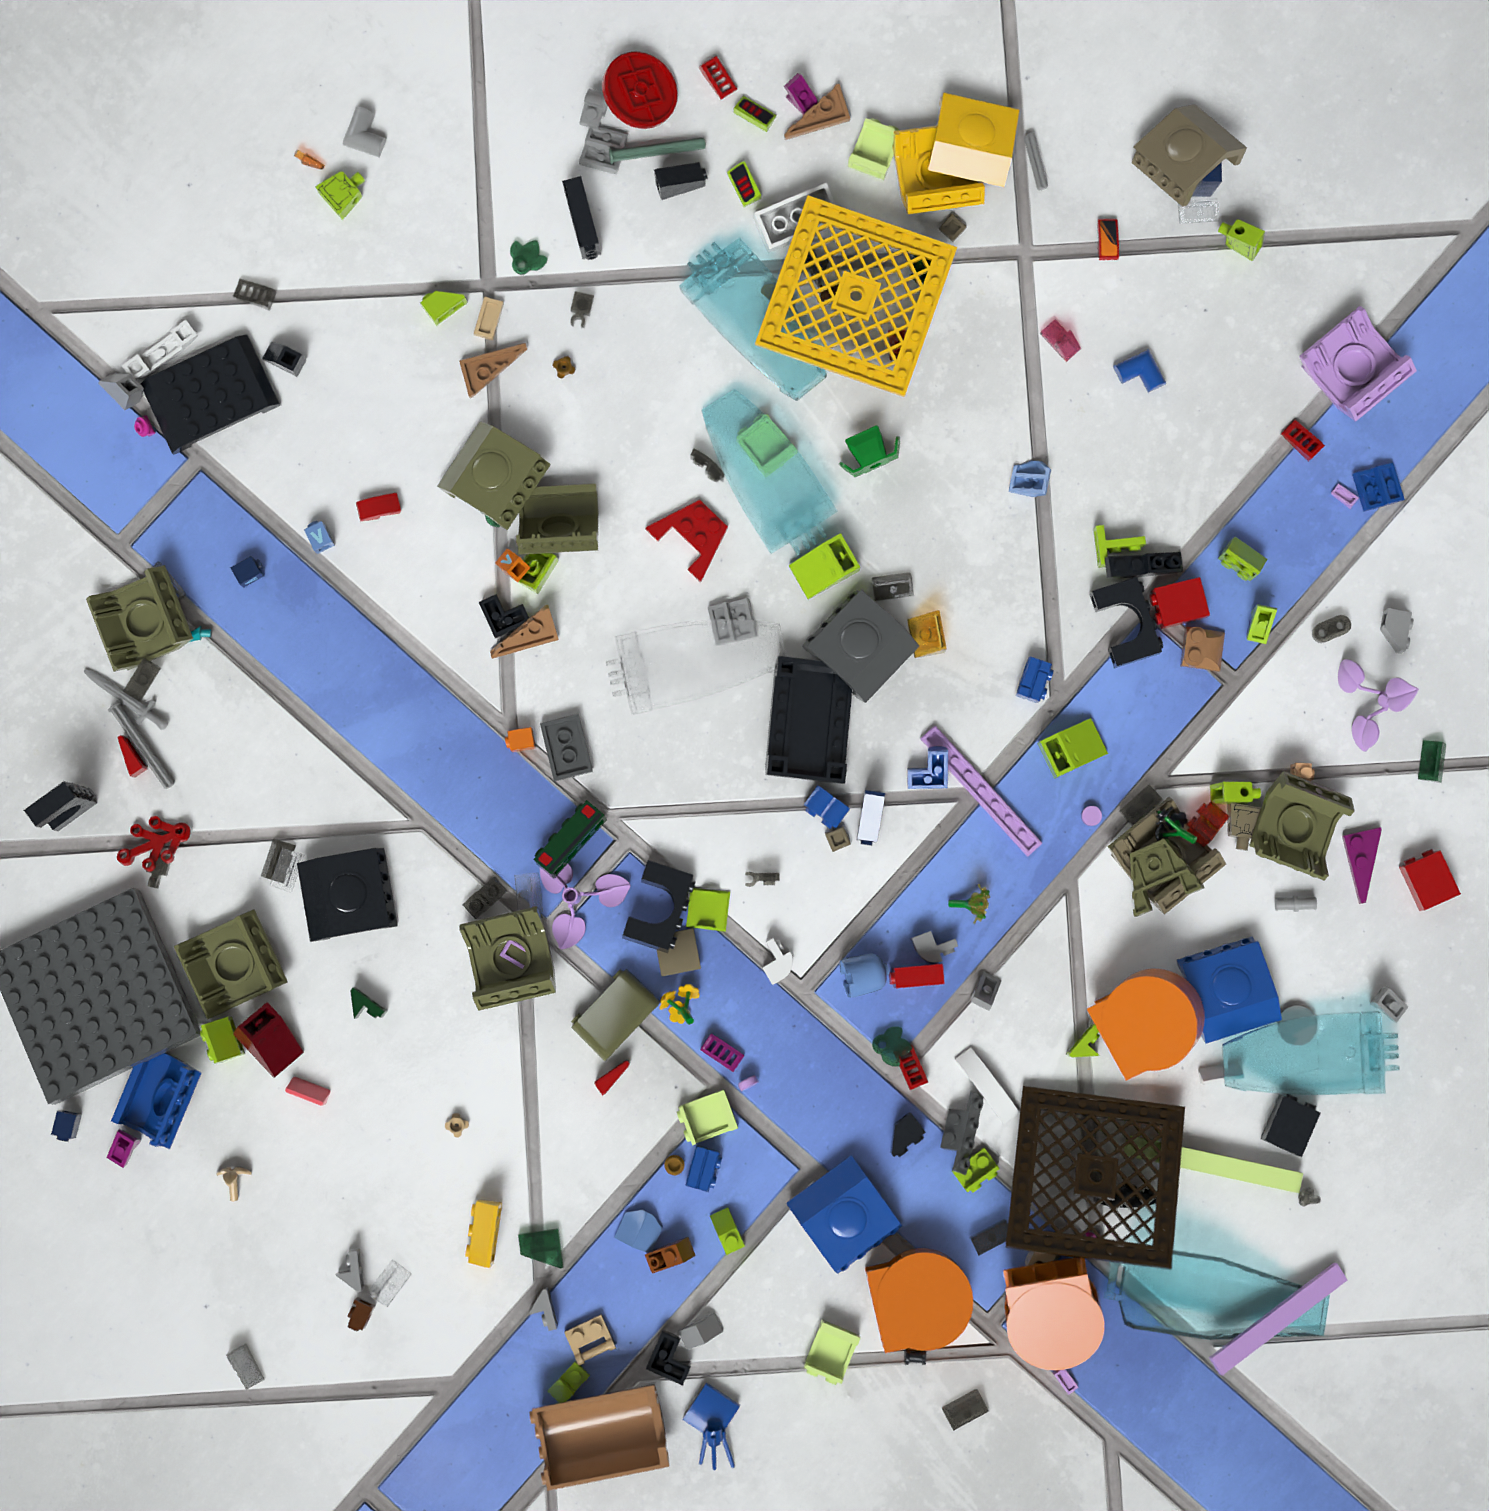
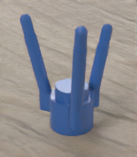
M708 1426L703 1431L699 1464H703L708 1443L712 1451L713 1470H716V1447L720 1445L721 1441L723 1442L731 1468L735 1467L726 1440L725 1430H722L720 1426Z

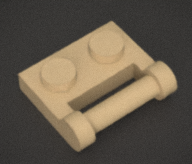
M602 1314L564 1332L579 1366L584 1364L586 1360L609 1349L610 1351L616 1349ZM603 1336L605 1337V1343L581 1354L580 1347Z

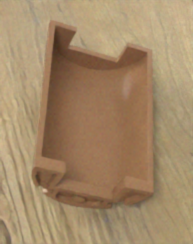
M655 1384L532 1408V1411H529L531 1424L535 1423L536 1438L541 1441L539 1456L545 1462L544 1472H541L542 1484L547 1486V1491L669 1467L664 1422L658 1393H655Z

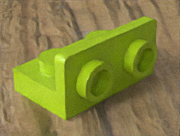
M983 1147L970 1157V1166L966 1175L953 1170L952 1173L966 1192L971 1190L973 1193L982 1186L981 1182L985 1179L989 1181L998 1175L997 1171L1000 1168Z

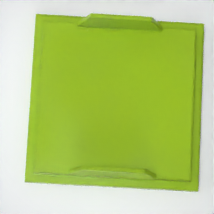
M694 888L693 892H690L686 927L726 932L730 892Z

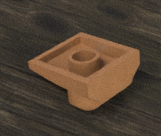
M1185 627L1180 666L1220 672L1225 632L1202 629L1201 627Z

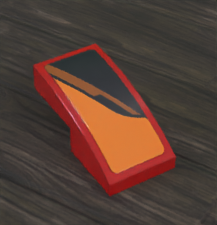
M1098 219L1097 246L1099 260H1119L1117 219Z

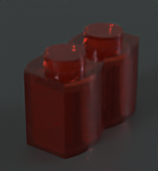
M1212 801L1207 805L1203 803L1196 811L1198 813L1197 817L1193 816L1186 824L1188 826L1186 831L1197 837L1196 842L1203 848L1211 842L1229 818V815Z

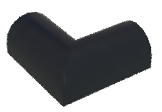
M497 594L479 602L494 638L517 629L529 619L523 604L504 611Z
M662 1330L646 1369L683 1386L691 1366L673 1358L681 1338L671 1332Z

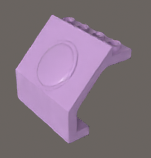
M1361 306L1299 356L1303 363L1301 367L1336 408L1354 421L1360 419L1417 371L1411 357L1408 355L1400 357L1375 330L1365 309Z

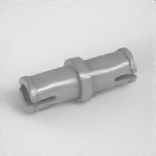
M1293 896V898H1275L1276 911L1293 910L1298 912L1299 910L1317 909L1316 897L1298 898V896Z

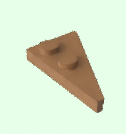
M836 84L832 91L823 96L818 104L811 107L795 125L793 124L784 134L785 140L850 121L840 84Z
M526 343L460 360L469 398H473L527 350Z
M545 605L491 649L492 659L559 640L549 606Z

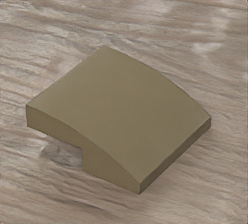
M693 928L676 931L674 937L677 938L674 949H669L668 953L657 950L661 976L701 969Z

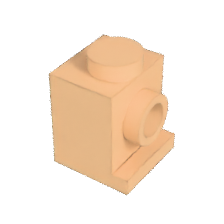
M1294 763L1290 765V774L1310 782L1314 780L1312 763Z

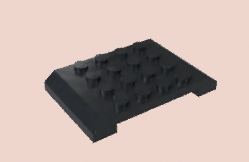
M247 334L227 340L151 375L140 383L144 388L143 392L173 455L190 448L193 443L262 412L264 414L281 406Z
M777 656L774 668L765 775L845 784L847 764L845 763L852 689L824 662Z

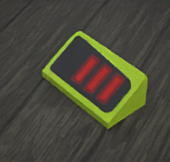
M745 96L740 99L733 109L734 114L765 132L768 131L777 116Z
M745 161L727 172L743 207L761 199V193Z

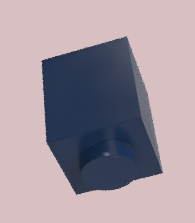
M252 556L230 567L238 583L243 588L264 577L262 570H264L263 565L259 559L255 560Z
M58 1110L51 1135L57 1136V1140L65 1142L76 1138L82 1114Z

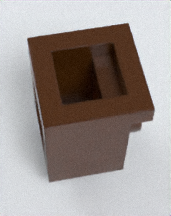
M357 1297L353 1302L356 1307L352 1306L347 1317L350 1320L347 1327L354 1331H359V1329L363 1331L376 1305Z

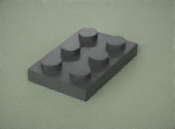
M579 714L540 723L554 782L593 772Z

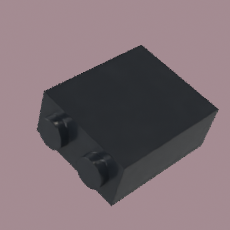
M1288 1093L1286 1096L1279 1095L1261 1140L1302 1157L1321 1112L1316 1111V1106L1305 1102L1304 1105L1297 1102L1298 1098Z

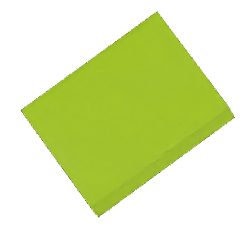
M552 553L526 554L523 561L531 568L518 583L539 594L558 563L557 557Z

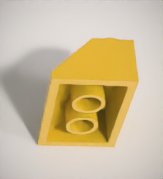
M478 1199L476 1204L472 1205L471 1216H474L473 1224L469 1225L468 1231L471 1243L466 1246L465 1257H468V1263L485 1268H490L494 1264L502 1202Z

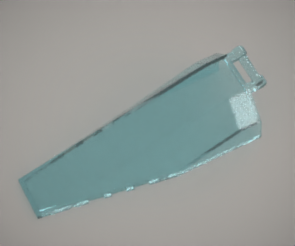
M1173 1249L1171 1270L1109 1262L1111 1266L1108 1285L1103 1298L1119 1302L1124 1325L1133 1329L1206 1340L1233 1339L1300 1289L1302 1285L1221 1257ZM1123 1266L1120 1291L1117 1294L1115 1293L1118 1268ZM1330 1295L1326 1296L1274 1337L1324 1336Z

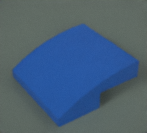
M1394 463L1376 466L1373 469L1352 474L1363 512L1405 500Z
M706 1382L682 1420L701 1433L705 1431L706 1427L713 1425L720 1426L722 1430H725L739 1409L740 1404Z

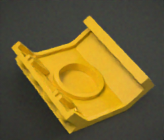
M943 93V97L940 98L939 102L940 112L935 141L927 165L928 170L1004 187L1013 154L1019 109Z
M937 126L894 131V145L892 147L900 195L908 214L984 204L985 186L983 183L928 170L927 165L931 157Z

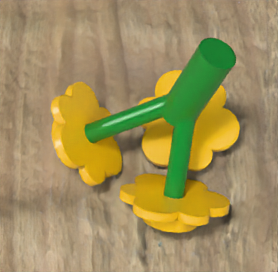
M685 984L678 988V995L685 997L684 1004L681 1001L673 1002L676 993L673 990L666 992L661 997L659 1009L663 1010L669 1004L673 1007L668 1009L670 1021L678 1022L679 1024H683L686 1021L690 1025L694 1022V1019L688 1010L689 1000L699 998L700 994L698 988L691 984Z

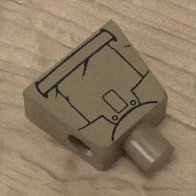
M1236 803L1227 804L1228 836L1237 838V850L1248 851L1249 840L1252 838L1261 811L1260 807Z

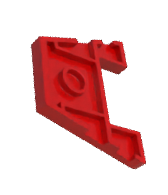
M698 500L647 526L645 530L659 542L671 528L675 529L701 554L687 569L701 583L728 526L701 500Z

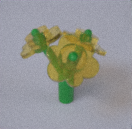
M977 884L981 891L980 894L974 892L971 898L967 900L948 901L950 908H966L972 914L977 915L973 924L977 920L981 922L986 918L987 911L985 909L989 906L987 899L990 898V891L986 887L981 888L980 884Z

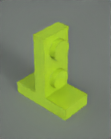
M1097 525L1093 529L1098 568L1105 567L1104 558L1108 557L1107 551L1110 554L1121 553L1123 549L1135 552L1140 551L1146 545L1145 536L1106 540L1104 525Z

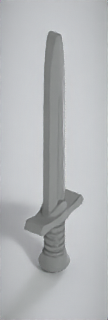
M87 669L84 670V673L94 683L140 715L136 720L138 725H141L147 717L160 730H164L168 726L166 719H161L151 712L156 705L154 701H150L149 705L145 706L100 675Z

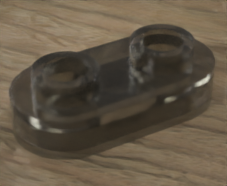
M1344 615L1328 619L1314 626L1312 637L1318 643L1333 640L1350 631L1351 621ZM1337 623L1342 624V629L1337 628ZM1319 630L1324 631V637L1319 635Z

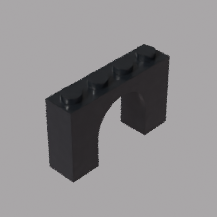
M1137 577L1093 590L1089 594L1095 613L1115 606H1125L1132 609L1139 618L1140 630L1137 637L1132 641L1108 649L1114 668L1159 655L1162 652L1163 642L1160 637H1157L1155 631L1157 630L1155 619H1151L1149 613L1151 607L1149 601L1144 599V586L1142 581H1138Z
M63 781L24 809V812L35 827L42 828L48 823L53 831H60L96 805L97 802L94 799L96 795L89 787L86 788Z
M648 860L641 883L666 891L673 900L674 910L668 919L655 924L628 917L622 939L668 953L669 949H674L677 940L674 934L676 930L680 931L683 922L680 916L682 911L686 912L690 900L686 898L688 892H693L696 881H692L693 874Z

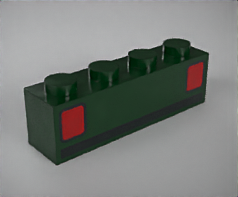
M588 800L584 804H579L575 809V814L562 823V828L559 832L553 833L548 839L549 843L535 853L533 860L536 865L555 879L607 821L605 815Z

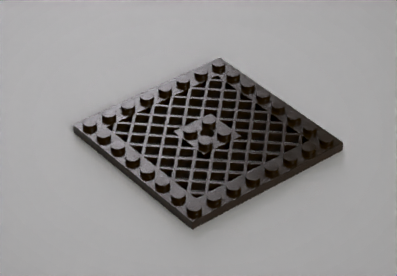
M1023 1086L1005 1248L1171 1270L1185 1107ZM1041 1110H1045L1046 1112L1040 1116ZM1056 1112L1067 1114L1060 1119ZM1051 1113L1057 1122L1049 1127L1043 1119ZM1076 1115H1084L1087 1117L1080 1121ZM1071 1116L1077 1125L1069 1130L1063 1121ZM1096 1117L1107 1118V1120L1101 1124ZM1090 1119L1098 1126L1091 1132L1084 1126V1123ZM1117 1120H1123L1128 1122L1121 1126L1117 1122ZM1112 1121L1118 1130L1110 1135L1104 1126ZM1136 1122L1146 1123L1148 1125L1141 1129V1127ZM1041 1123L1046 1130L1038 1136L1039 1124ZM1059 1124L1066 1132L1060 1138L1052 1131ZM1131 1124L1138 1131L1133 1137H1130L1124 1130ZM1079 1127L1086 1134L1080 1141L1073 1134ZM1150 1127H1153L1159 1134L1153 1140L1145 1133ZM1099 1130L1107 1137L1100 1144L1093 1137ZM1120 1132L1127 1140L1121 1146L1113 1139ZM1049 1133L1055 1142L1047 1147L1041 1138ZM1140 1135L1147 1142L1141 1149L1134 1142ZM1070 1136L1075 1145L1067 1150L1061 1141ZM1161 1138V1147L1159 1150L1154 1143ZM1087 1139H1090L1096 1146L1089 1152L1082 1146V1143ZM1110 1141L1116 1150L1108 1155L1102 1146ZM1037 1143L1044 1149L1038 1155H1036ZM1057 1144L1064 1151L1058 1158L1050 1151ZM1129 1144L1136 1150V1153L1131 1157H1128L1122 1150ZM1078 1147L1083 1154L1078 1153L1076 1161L1071 1152ZM1149 1147L1157 1154L1151 1160L1143 1153ZM1099 1150L1103 1156H1096L1092 1154ZM1118 1152L1126 1160L1119 1166V1158H1112ZM1047 1153L1053 1162L1045 1167L1039 1158ZM1138 1155L1146 1163L1139 1169L1132 1162ZM1068 1156L1073 1165L1065 1170L1059 1161ZM1158 1158L1159 1170H1157L1155 1166L1152 1164ZM1035 1162L1042 1169L1036 1175H1034ZM1056 1164L1062 1173L1054 1179L1048 1170ZM1127 1164L1135 1171L1128 1178L1120 1170ZM1148 1166L1155 1174L1149 1180L1141 1173ZM1076 1167L1074 1181V1179L1069 1175V1172ZM1092 1172H1099L1102 1179L1099 1182L1092 1181L1090 1178ZM1045 1173L1051 1182L1043 1187L1037 1178ZM1117 1173L1124 1180L1118 1186H1116ZM1137 1175L1144 1182L1138 1189L1130 1182ZM1066 1176L1071 1185L1063 1190L1057 1181ZM1158 1178L1156 1191L1150 1183ZM1034 1182L1040 1190L1032 1196ZM1054 1184L1060 1193L1052 1199L1046 1190ZM1125 1184L1133 1191L1126 1198L1119 1191ZM1146 1186L1153 1193V1196L1147 1201L1139 1193ZM1073 1187V1195L1079 1196L1074 1201L1067 1195V1192ZM1043 1193L1049 1202L1040 1207L1035 1198ZM1116 1193L1122 1201L1114 1207L1109 1200H1115ZM1135 1195L1142 1202L1136 1209L1128 1202ZM1062 1196L1069 1203L1063 1210L1055 1203ZM1088 1197L1100 1198V1200L1093 1204ZM1156 1198V1205L1154 1211L1149 1205V1203ZM1082 1199L1090 1206L1083 1213L1075 1205ZM1103 1201L1111 1209L1105 1215H1102L1096 1208ZM1032 1202L1037 1211L1030 1216ZM1052 1204L1058 1214L1050 1219L1044 1210ZM1123 1204L1131 1211L1125 1218L1117 1211ZM1144 1207L1152 1215L1145 1221L1137 1213ZM1070 1208H1073L1079 1215L1073 1221H1070L1064 1214ZM1092 1210L1099 1217L1093 1224L1085 1217ZM1041 1213L1047 1222L1039 1228L1032 1219ZM1112 1213L1120 1220L1113 1227L1106 1220ZM1061 1216L1068 1225L1059 1231L1053 1222ZM1132 1216H1135L1140 1222V1225L1134 1230L1126 1222ZM1080 1219L1088 1226L1082 1233L1074 1226ZM1154 1219V1228L1152 1231L1148 1227L1147 1223ZM1100 1222H1103L1108 1228V1231L1102 1236L1094 1228ZM1029 1223L1033 1226L1034 1229H1029ZM1123 1224L1129 1234L1121 1239L1115 1230ZM1050 1225L1055 1232L1043 1231V1229ZM1142 1227L1150 1235L1143 1242L1136 1235V1232ZM1071 1228L1076 1235L1065 1234L1064 1232ZM1091 1230L1092 1233L1096 1236V1238L1087 1237L1084 1235ZM1111 1233L1116 1238V1240L1104 1239ZM1132 1236L1137 1243L1125 1241ZM1152 1239V1245H1147L1146 1243Z

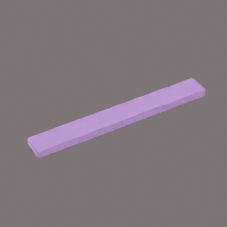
M936 726L920 738L928 748L942 746L948 749L949 772L1027 857L1042 844L1037 836Z
M1337 1263L1331 1264L1212 1354L1209 1359L1220 1375H1224L1345 1283L1347 1278Z

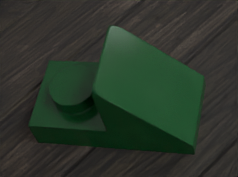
M352 987L350 993L354 1019H357L365 1008L368 1009L366 1012L374 1018H377V1016L380 1018L384 1017L387 1013L386 1009L358 988Z

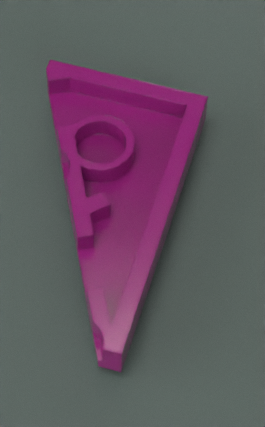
M1381 827L1342 836L1359 904L1366 903L1382 831Z

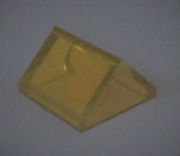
M939 610L907 619L910 635L919 645L918 649L914 652V658L945 653L947 648Z

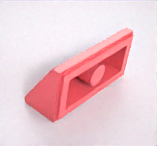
M293 1077L285 1089L289 1094L320 1106L327 1103L331 1092L329 1089L298 1077Z

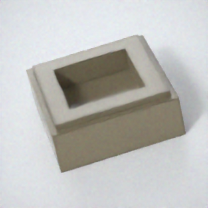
M951 214L939 227V230L954 242L967 226Z
M843 826L825 833L832 852L851 845Z

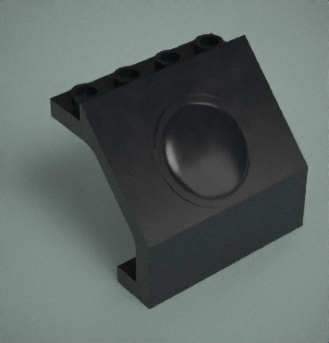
M384 848L359 850L297 863L310 942L398 926Z

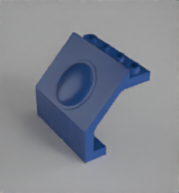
M1253 936L1176 960L1182 975L1194 987L1202 1001L1205 1021L1201 1037L1205 1044L1282 1020L1277 991L1259 941H1255Z
M167 1053L134 1066L111 1122L123 1124L143 1133L152 1139L149 1142L152 1146H163L170 1149L199 1081L201 1072Z
M852 1155L786 1203L837 1274L847 1270L853 1262L863 1258L868 1251L879 1246L884 1239L894 1235L902 1227V1224Z

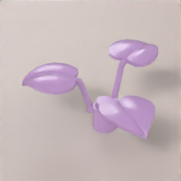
M1345 659L1340 663L1338 671L1340 688L1347 693H1353L1358 688L1380 695L1378 703L1382 708L1368 715L1367 718L1358 716L1352 725V736L1356 745L1366 752L1377 742L1380 734L1378 724L1371 720V718L1383 711H1388V708L1394 712L1404 710L1413 701L1419 689L1402 678L1391 679L1386 685V692L1363 687L1360 685L1365 679L1363 669L1356 662Z
M569 864L566 865L555 879L540 868L543 886L549 892L558 894L564 887L562 898L568 903L571 916L561 914L553 922L552 932L559 948L567 949L576 945L585 934V921L582 918L575 917L573 905L580 902L581 896L599 895L601 904L607 907H616L624 901L631 887L630 883L621 876L607 874L601 876L596 881L598 891L580 892L575 888H568L566 885L573 878V870Z

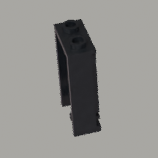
M579 176L563 180V188L582 259H596L598 255H601L582 178Z

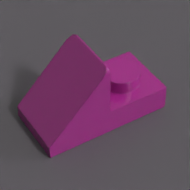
M797 73L784 85L788 92L786 95L787 100L803 115L811 107L819 103L801 74Z
M119 1129L106 1158L124 1168L128 1164L133 1150L141 1140Z

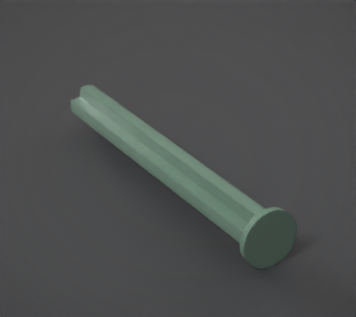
M695 138L616 150L609 148L608 151L610 163L613 164L616 161L705 149L706 144L704 138Z

